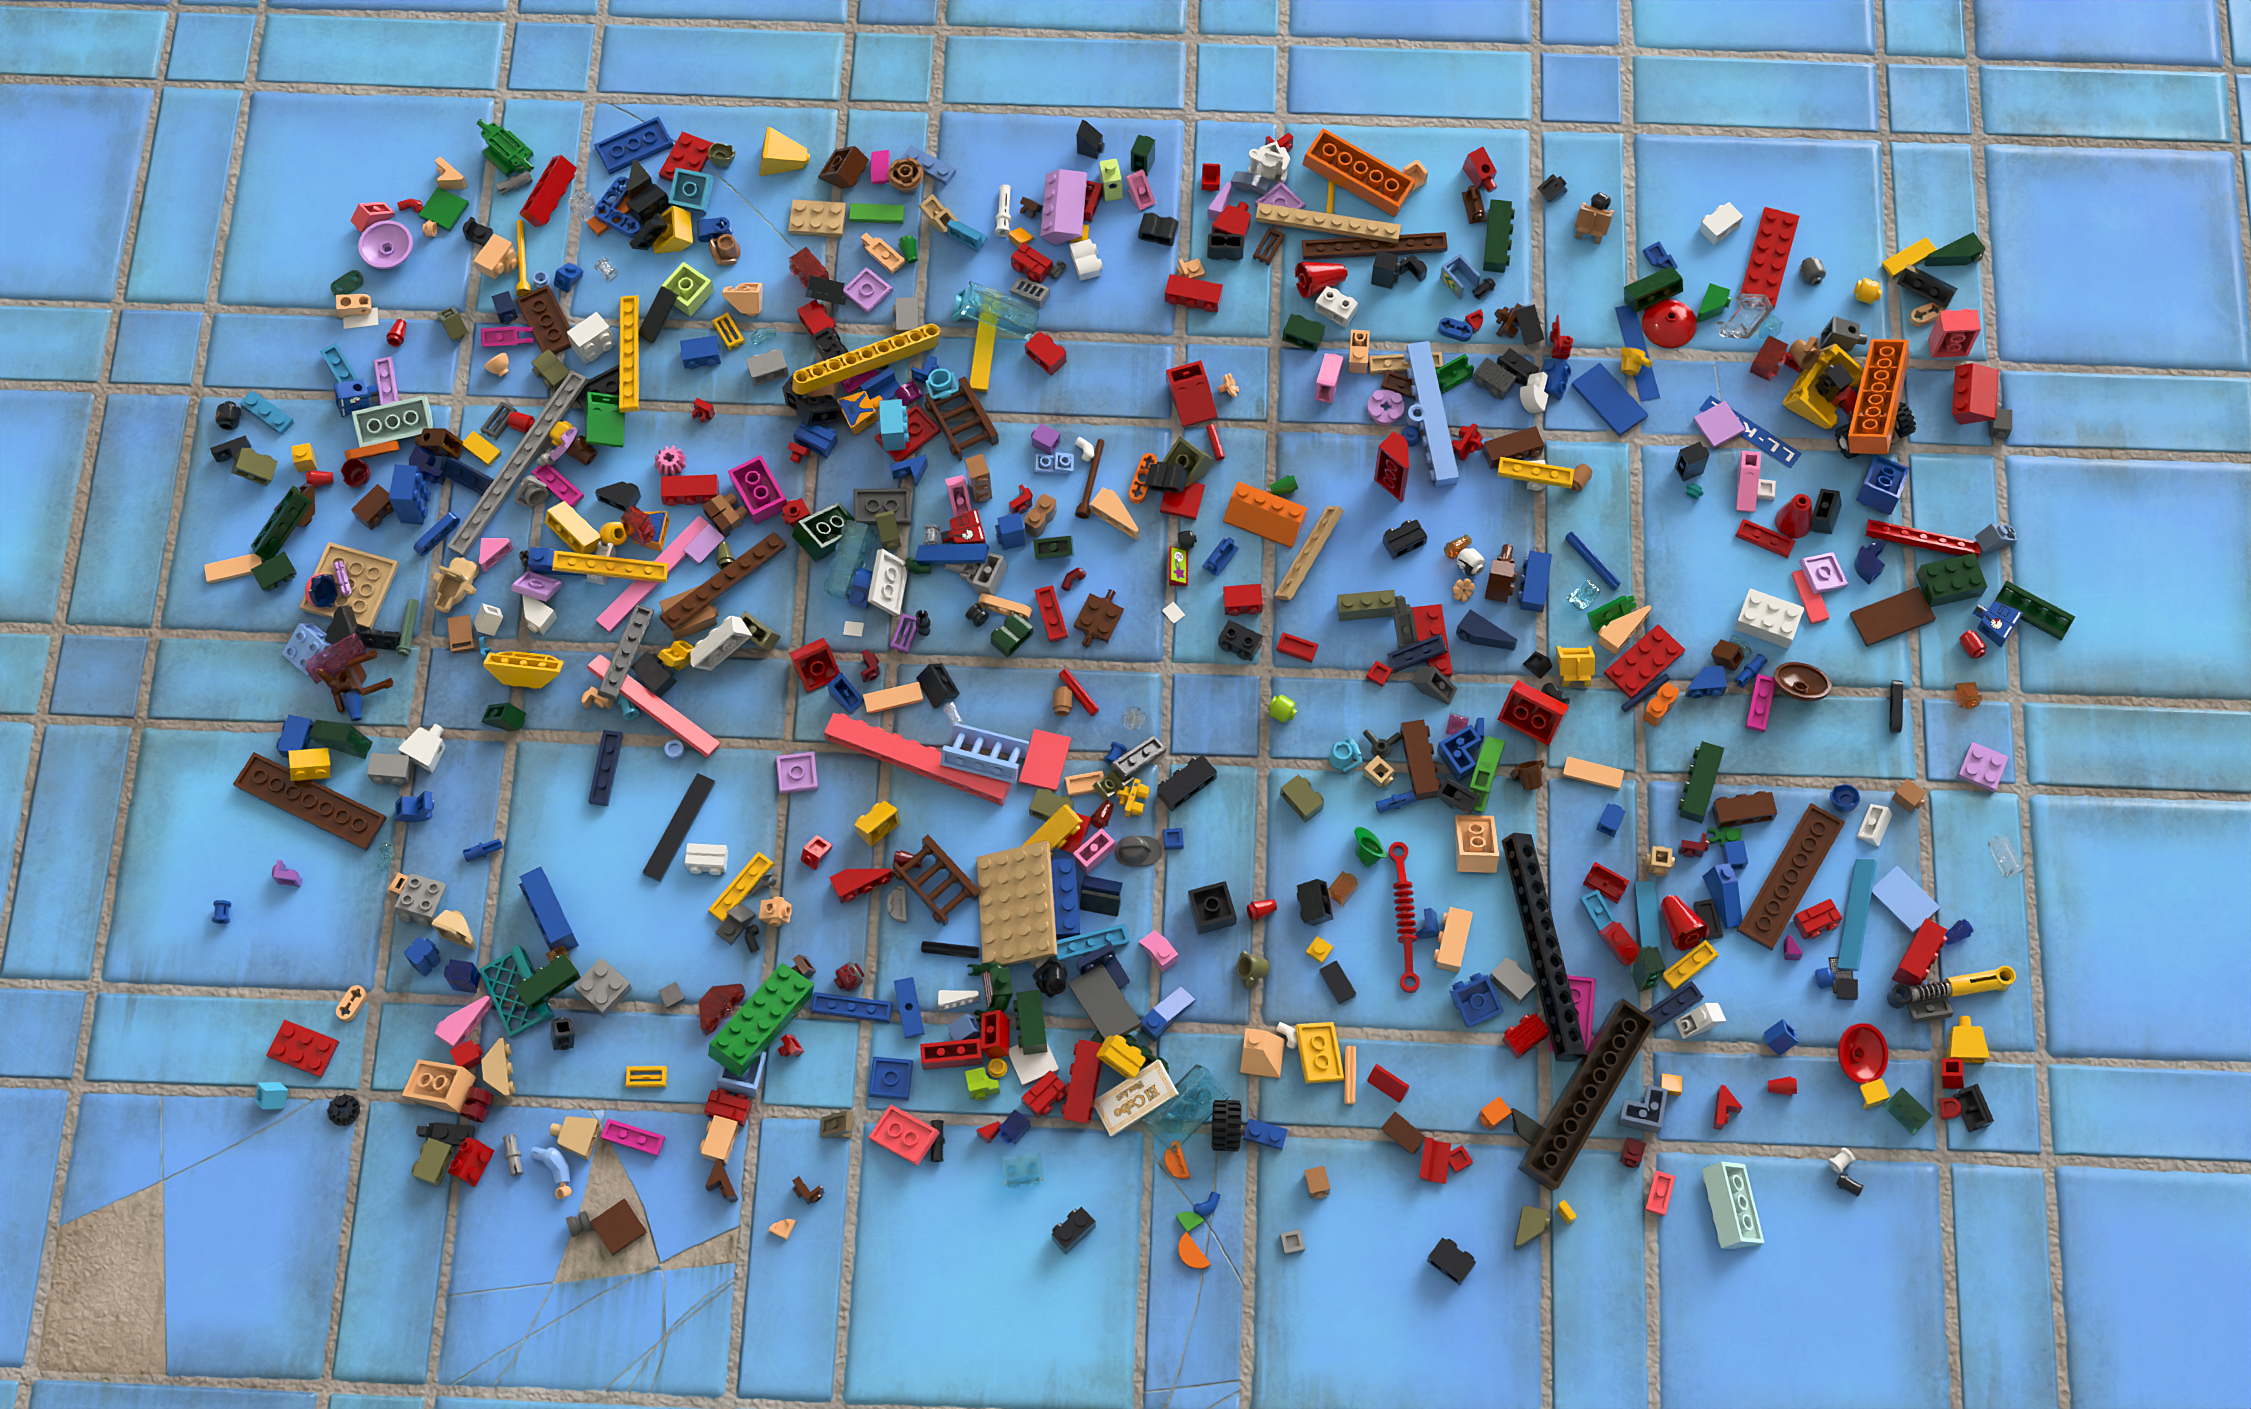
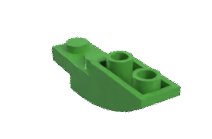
M1489 736L1485 739L1470 784V792L1480 797L1473 811L1485 813L1506 741Z

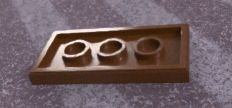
M549 285L515 299L528 326L533 328L532 334L542 353L549 349L555 355L571 348L567 331L571 327Z
M1919 586L1857 609L1849 614L1866 647L1934 622L1936 619Z

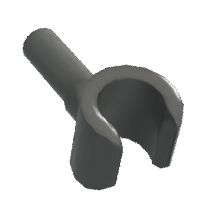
M764 874L761 877V883L750 894L754 896L765 886H774L776 880L772 879L769 881L772 875Z

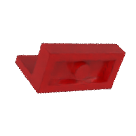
M1425 1137L1419 1175L1422 1181L1446 1184L1451 1143L1438 1142L1433 1138Z

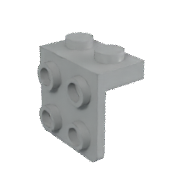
M415 874L409 875L395 905L398 917L405 922L413 921L423 927H433L431 924L437 918L436 909L446 890L445 883Z

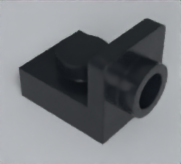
M1554 174L1537 188L1549 203L1562 191L1565 193L1568 191L1565 187L1567 183L1561 176L1557 178Z
M470 217L468 222H465L463 225V233L466 240L482 246L486 245L493 234L491 228L476 223L473 217Z

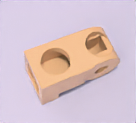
M366 294L336 295L338 317L344 318L346 315L370 314L372 311L371 297Z

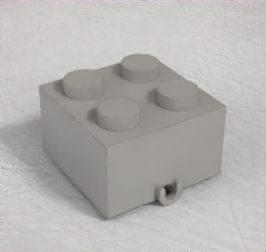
M602 958L573 986L575 992L586 1001V1005L590 1008L593 1007L604 1018L632 989L631 984Z

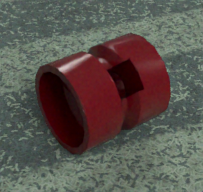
M470 1087L466 1095L468 1101L463 1103L459 1114L469 1120L484 1123L488 1114L486 1108L491 1106L495 1096L484 1089Z

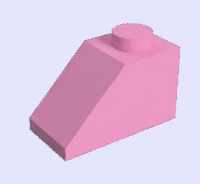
M964 476L945 479L954 517L971 511L972 508Z
M1155 930L1139 941V944L1162 973L1178 962V953L1167 939Z

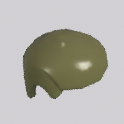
M717 142L710 146L708 158L716 167H726L734 161L736 151H733L732 145L727 146L724 143Z

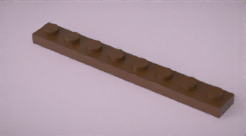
M1446 232L1399 235L1398 243L1359 237L1302 240L1303 260L1376 256L1377 251L1395 255L1447 252L1448 249Z
M775 532L771 533L661 614V621L673 632L784 550L787 544Z

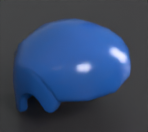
M1842 784L1835 786L1832 792H1830V801L1837 811L1846 813L1853 811L1858 806L1860 795L1858 790L1852 785Z

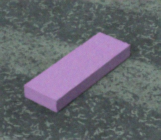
M392 356L373 360L380 405L399 401Z

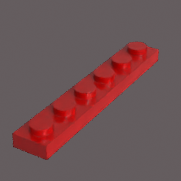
M1871 519L1867 520L1865 536L1874 539H1883L1893 543L1897 542L1912 547L1916 546L1960 556L1975 553L1977 559L1980 555V545L1976 541Z

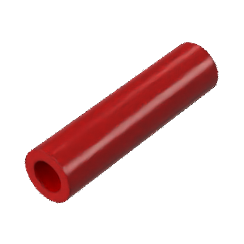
M1208 425L1206 430L1217 461H1221L1225 458L1215 425Z

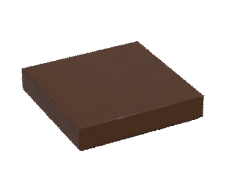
M625 1198L590 1221L612 1256L647 1233Z

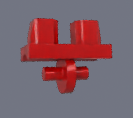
M1472 423L1470 427L1462 426L1459 430V436L1462 440L1452 441L1453 452L1458 454L1460 460L1465 461L1470 453H1474L1475 450L1481 451L1484 447L1481 442L1483 438L1477 431L1478 426Z

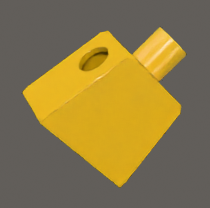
M1970 1016L1958 1017L1959 1026H1954L1949 1031L1946 1059H1963V1063H1985L1990 1057L1982 1027L1971 1026Z

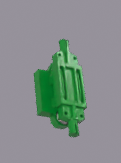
M483 119L477 121V125L483 129L481 136L489 146L483 151V155L506 177L514 171L524 173L526 170L531 172L534 169V166L528 162L534 156L533 151L510 130L506 131L502 126L498 127L495 123L488 125Z

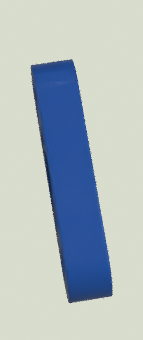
M449 512L415 543L413 549L420 556H425L458 526L460 518L453 512Z

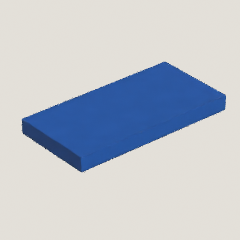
M658 116L598 142L594 146L610 175L632 165L633 159L638 162L674 147V144Z
M1598 363L1571 384L1619 437L1648 417V413L1601 363Z

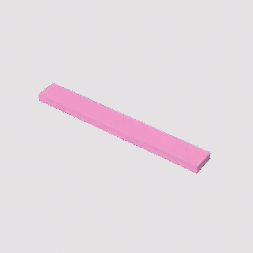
M698 516L653 562L668 563V576L687 556L683 549L709 523L701 516ZM635 580L596 619V622L611 634L634 610L636 604L639 605L660 582Z

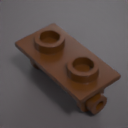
M1471 185L1468 187L1467 192H1462L1469 224L1487 221L1480 190Z

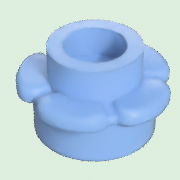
M538 271L534 274L532 282L537 288H542L550 284V276L544 271Z

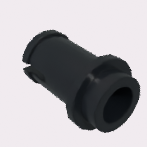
M1485 278L1482 284L1472 290L1475 298L1480 300L1489 291H1493L1496 284L1491 278Z
M1841 1174L1836 1182L1839 1189L1844 1188L1857 1197L1864 1186L1849 1178L1848 1174Z

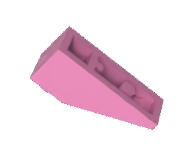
M485 996L447 1016L444 1021L437 1025L435 1035L452 1048L463 1044L492 1007L493 1001L489 996Z

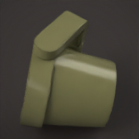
M1247 951L1240 953L1237 962V973L1243 981L1244 988H1251L1254 979L1265 978L1268 975L1270 967L1266 959L1248 954Z

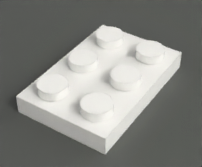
M884 549L877 550L868 602L893 616L900 615L908 570L905 568V561Z

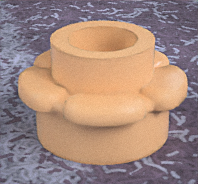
M428 220L423 224L422 231L426 237L436 236V222Z

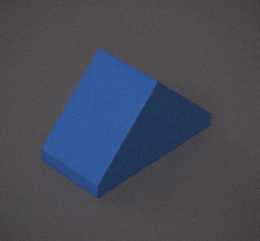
M841 672L827 685L830 697L849 713L864 701Z

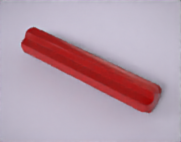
M1063 669L1059 673V678L1072 691L1073 695L1091 716L1097 714L1099 707L1067 669Z

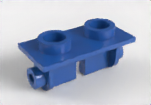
M1230 537L1227 539L1223 538L1202 567L1218 576L1239 549L1233 544L1234 540Z

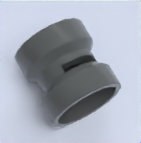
M586 1211L580 1212L578 1217L570 1216L566 1218L572 1237L579 1235L582 1229L586 1232L592 1230Z

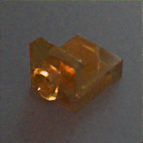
M1976 682L1957 683L1955 685L1959 707L1972 709L1980 704L1982 695H1978Z

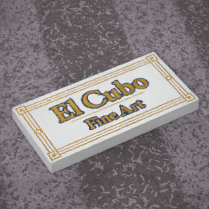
M1156 1060L1139 1071L1134 1079H1126L1095 1099L1094 1107L1109 1135L1113 1137L1179 1094L1161 1061Z

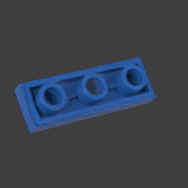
M913 977L895 980L894 986L905 1039L925 1035ZM907 1007H912L911 1010H906Z

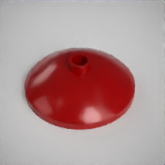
M1666 299L1645 310L1642 317V329L1645 336L1653 344L1662 348L1673 349L1682 347L1691 341L1697 329V320L1694 312L1686 304L1678 300Z
M1857 1023L1848 1027L1843 1032L1838 1044V1060L1845 1075L1850 1080L1859 1084L1876 1081L1883 1075L1888 1064L1889 1054L1888 1046L1882 1033L1876 1027L1867 1023Z

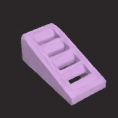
M1227 181L1207 210L1209 219L1216 220L1227 206L1231 195V182Z

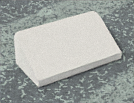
M1870 804L1856 837L1879 847L1892 817L1890 809Z

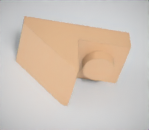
M438 157L435 160L436 170L441 175L437 179L440 189H465L468 187L465 178L443 158Z

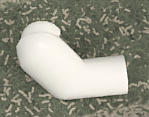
M1079 437L1075 445L1083 449L1082 459L1090 462L1091 458L1094 457V448L1090 443Z
M1279 1022L1276 1031L1287 1036V1046L1289 1048H1297L1298 1043L1295 1029Z

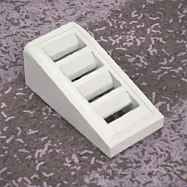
M940 990L938 993L939 1011L979 1001L978 991Z

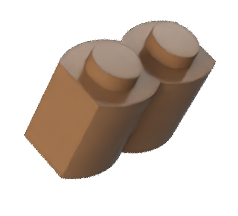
M1043 494L1037 499L1035 508L1031 509L1025 517V532L1035 538L1043 534L1046 524L1051 522L1056 515V499L1047 494Z

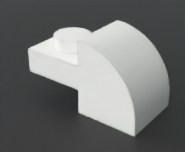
M1544 372L1529 375L1527 386L1520 388L1522 405L1530 414L1545 411L1548 394L1544 392L1548 375Z

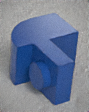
M424 791L417 798L402 796L395 802V821L421 822L431 819L434 808L432 792Z

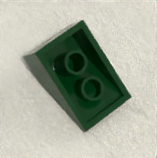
M837 502L798 521L792 537L816 562L834 552L860 532L862 527L855 525L854 518Z

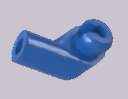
M1211 1192L1207 1202L1194 1205V1213L1199 1216L1212 1214L1217 1207L1221 1195Z

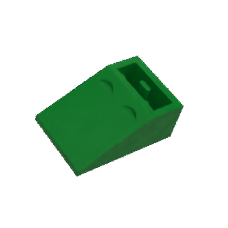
M587 392L584 405L586 443L623 448L625 412L620 413L619 396Z

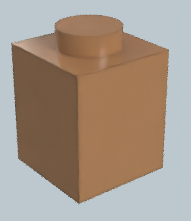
M1907 778L1895 792L1892 799L1911 813L1914 808L1919 809L1925 802L1923 797L1926 792Z
M1325 1166L1304 1170V1179L1309 1198L1315 1197L1316 1200L1327 1197V1194L1330 1193V1186Z

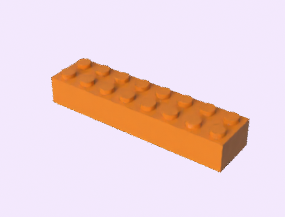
M1871 339L1848 434L1850 453L1888 454L1910 358L1909 340Z

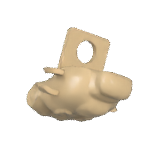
M455 557L450 562L449 568L439 566L443 574L435 572L433 575V579L438 583L436 589L437 599L434 602L436 610L448 613L453 605L464 599L466 594H475L476 589L472 584L473 580L478 576L480 567L473 561Z

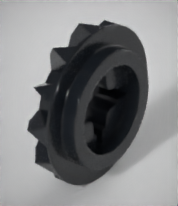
M350 1095L336 1096L335 1099L329 1102L327 1109L328 1118L338 1126L352 1124L360 1113L359 1102ZM347 1105L346 1108L350 1113L342 1112L340 1114L338 1106L344 1107Z

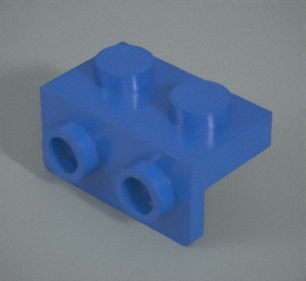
M1545 359L1541 372L1548 375L1544 392L1554 394L1557 399H1562L1566 391L1568 379L1571 376V367L1565 359Z

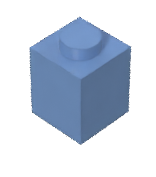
M965 1014L947 1026L949 1037L952 1041L974 1039L981 1034V1027L975 1015Z

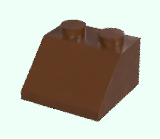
M856 146L835 149L818 178L841 189L852 188L857 184L859 175L865 171L869 159Z

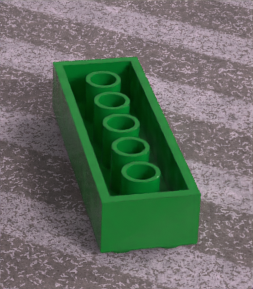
M781 963L709 1043L708 1056L741 1078L812 997L814 983L784 963Z

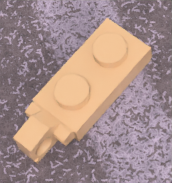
M867 233L861 237V242L865 245L864 248L867 253L891 274H894L905 264L904 258L880 237L873 239Z

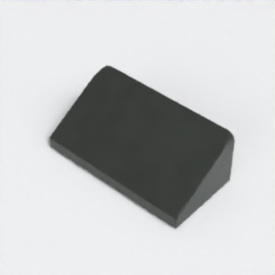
M1082 890L1080 910L1118 916L1121 905L1120 896Z

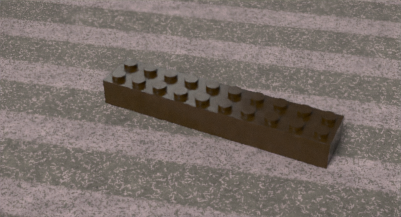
M1623 998L1614 1003L1588 1047L1587 1055L1582 1057L1517 1169L1550 1191L1559 1188L1656 1020Z

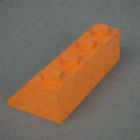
M1238 481L1231 495L1223 522L1293 548L1306 520L1307 507Z

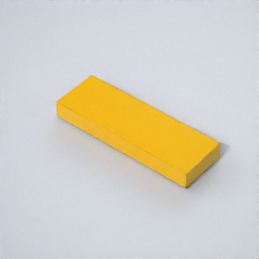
M1925 237L1883 261L1882 266L1894 278L1901 274L1908 264L1912 266L1917 265L1925 260L1928 254L1937 249Z
M1704 940L1662 973L1660 977L1672 991H1675L1718 957L1719 954L1707 940Z

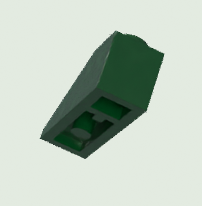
M1972 232L1928 254L1924 264L1925 266L1968 265L1972 262L1977 263L1983 258L1986 248L1975 233Z

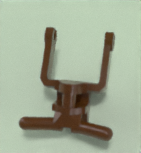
M376 649L348 660L343 670L331 673L332 678L322 668L316 670V674L331 688V693L339 713L345 711L341 697L342 692L346 694L349 689L357 690L359 695L365 696L393 686L392 678H388L371 686L362 687V683L367 678V675L361 663L377 658L378 653Z

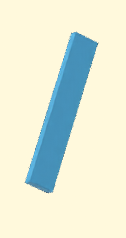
M1856 859L1837 966L1842 971H1859L1877 865L1875 859Z

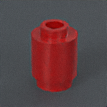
M511 412L507 418V426L527 434L535 422L533 416L520 412Z
M1968 630L1959 637L1961 646L1970 658L1979 659L1985 655L1987 646L1976 632Z

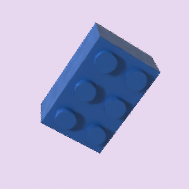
M395 465L389 500L401 523L423 525L424 518H427L428 514L427 501H430L431 492L427 488V483L424 482L423 474L420 473L417 466Z

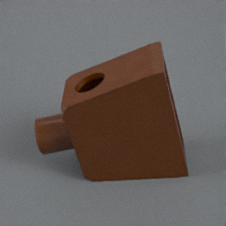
M424 428L421 435L416 436L415 445L434 456L444 457L445 455H450L455 459H459L463 441L445 428Z

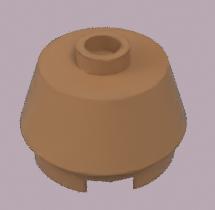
M911 157L901 160L896 159L888 171L890 183L902 193L915 191L924 176L919 162Z

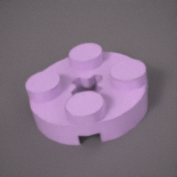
M1391 390L1375 391L1368 401V415L1371 416L1376 424L1382 426L1393 425L1404 414L1405 406L1402 396ZM1388 405L1391 408L1384 411V408L1381 406Z

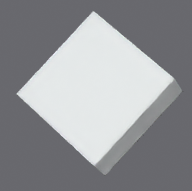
M1759 479L1757 499L1774 500L1776 481Z

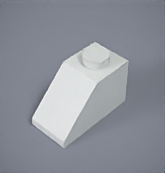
M523 595L527 627L534 633L539 632L544 635L557 619L554 610L538 599Z

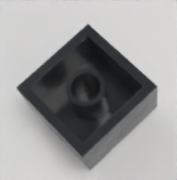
M1226 881L1188 891V902L1198 935L1236 925L1237 916Z

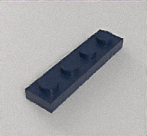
M603 730L588 800L589 804L609 806L623 739L622 732Z

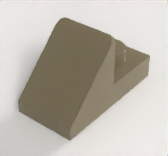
M846 1110L821 1117L820 1137L851 1138L853 1112Z

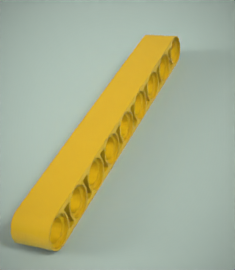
M927 324L797 370L793 374L792 390L796 394H806L934 348L938 344L940 329L935 324Z

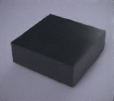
M1837 978V999L1857 1000L1858 979Z

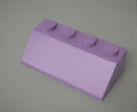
M1058 169L1046 174L1040 236L1054 246L1082 236L1087 173Z

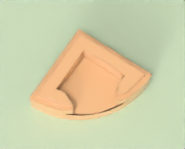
M792 1219L781 1220L774 1223L768 1231L787 1240L797 1222Z

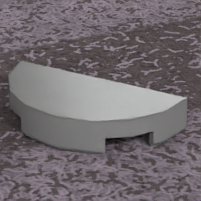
M906 884L897 886L888 895L886 903L891 917L900 923H907Z

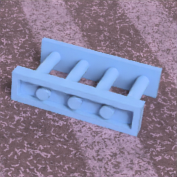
M955 723L952 740H955L952 747L944 745L940 765L1015 784L1019 767L1016 761L1018 757L1026 758L1029 741ZM962 743L974 745L971 752L961 750ZM981 747L992 750L989 757L978 754ZM1000 752L1011 755L1008 761L997 759Z

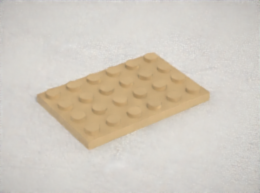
M1042 841L978 856L977 874L978 889L980 890L979 908L983 963L997 961L1005 967L1057 955L1050 843Z

